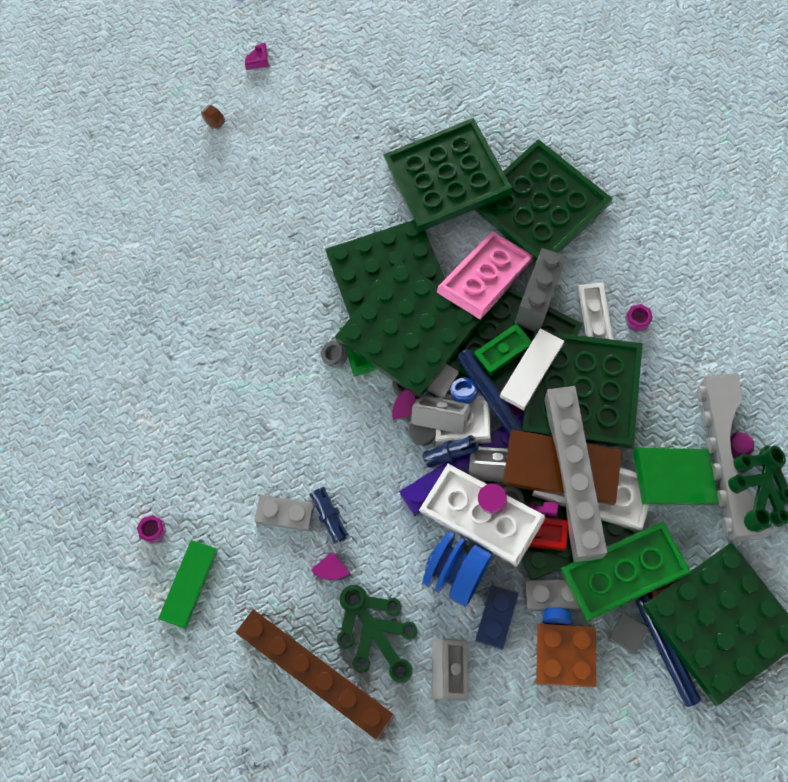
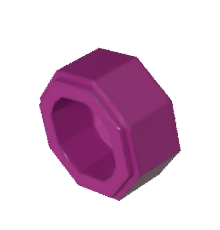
M642 304L631 306L625 317L627 326L636 332L646 330L653 319L650 308Z
M735 432L730 436L733 459L742 454L750 456L754 452V440L747 433Z
M154 515L142 518L137 526L139 538L150 544L161 541L166 533L164 521Z

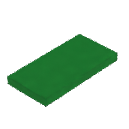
M664 521L606 547L607 554L603 559L573 562L560 569L586 622L691 574Z

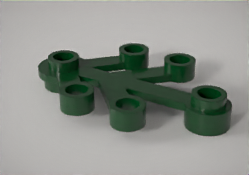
M765 446L760 449L759 455L748 456L747 454H742L734 459V466L740 473H745L753 467H763L761 474L748 476L737 474L728 480L729 488L736 494L747 488L758 486L753 509L748 511L744 517V524L751 532H762L770 528L772 523L777 527L788 524V512L784 508V506L788 505V484L781 470L786 463V457L778 446ZM773 478H774V480H775V482H776V484H777V486H778V488H779L778 491L776 490V487H775V485H774V483H773V480H772ZM768 498L774 510L770 514L765 509Z
M347 586L340 594V604L345 610L342 630L337 635V643L344 649L353 646L355 638L352 630L356 615H358L363 623L357 656L352 661L353 668L358 673H365L369 670L370 661L368 656L373 638L390 664L389 674L393 681L397 683L408 682L413 674L412 666L407 660L398 657L383 632L398 634L406 640H413L418 633L416 625L413 622L399 623L373 618L367 608L385 610L389 616H397L402 610L400 601L396 598L387 600L367 596L366 591L361 586ZM352 595L359 597V602L355 605L349 603V598ZM392 602L398 604V610L395 612L388 610V605ZM406 626L414 628V633L411 636L404 634L403 631ZM345 634L351 637V641L347 645L341 643V637ZM365 659L367 662L366 667L358 669L356 667L357 660ZM400 666L407 669L404 677L396 675V669Z

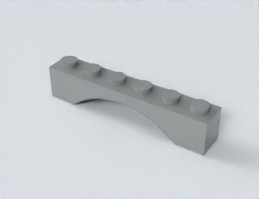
M738 373L705 376L697 387V397L699 402H703L704 407L702 423L705 428H708L709 433L707 449H709L710 454H713L714 459L712 469L714 480H718L719 490L717 491L718 505L723 507L724 518L722 519L723 532L725 535L728 534L729 542L762 540L771 534L770 528L757 533L749 531L744 524L746 513L753 509L755 496L749 488L736 494L728 486V480L739 474L734 466L730 442L732 421L738 406L743 400Z
M576 387L547 389L544 401L562 476L573 560L575 563L603 559L607 554V548Z

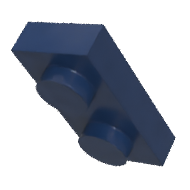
M491 585L475 642L503 650L518 593Z

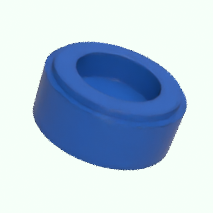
M459 378L451 385V397L454 401L469 404L478 396V389L470 378Z
M557 607L543 610L542 622L544 624L571 625L572 613L569 610Z

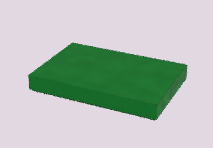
M638 447L633 450L642 505H715L719 503L709 449Z

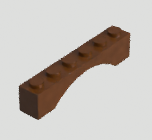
M254 609L235 632L377 741H379L394 719L395 715Z

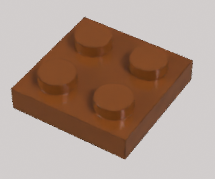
M537 624L536 684L595 688L596 627Z

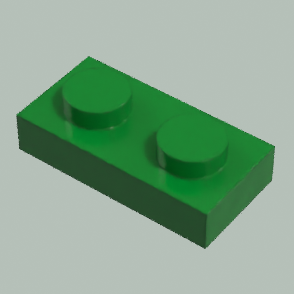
M516 323L476 350L474 356L487 374L491 376L525 353L532 341Z

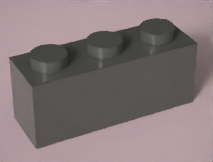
M541 248L521 301L515 324L517 323L520 327L534 332L542 328L567 256Z

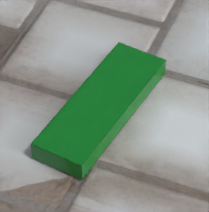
M193 540L190 541L159 615V620L183 629L187 628L218 550L216 548Z

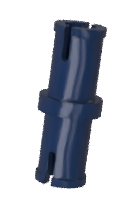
M473 435L454 442L449 440L440 447L424 451L423 461L431 460V462L425 464L428 468L447 461L452 463L457 461L458 457L477 452L478 443L477 441L470 442L475 440Z
M321 487L311 492L309 496L320 514L318 518L321 523L325 524L333 544L338 543V540L341 542L348 538L350 535L347 533L339 517L340 511L337 507L334 508L326 488Z

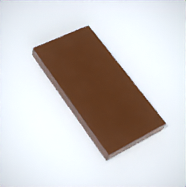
M511 429L502 485L565 496L553 437ZM587 444L598 503L614 506L617 499L622 450Z

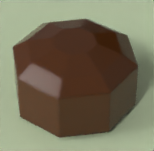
M207 105L201 111L203 120L210 127L219 129L225 123L223 114L213 105Z

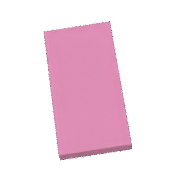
M492 231L438 286L437 293L481 319L531 265L533 256Z

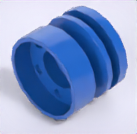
M448 531L443 539L437 543L427 561L422 585L429 588L434 580L438 578L435 592L440 593L447 583L452 585L449 599L466 608L488 567L493 553L475 545L468 554H465L463 550L466 539L460 538L455 547H452L455 533Z

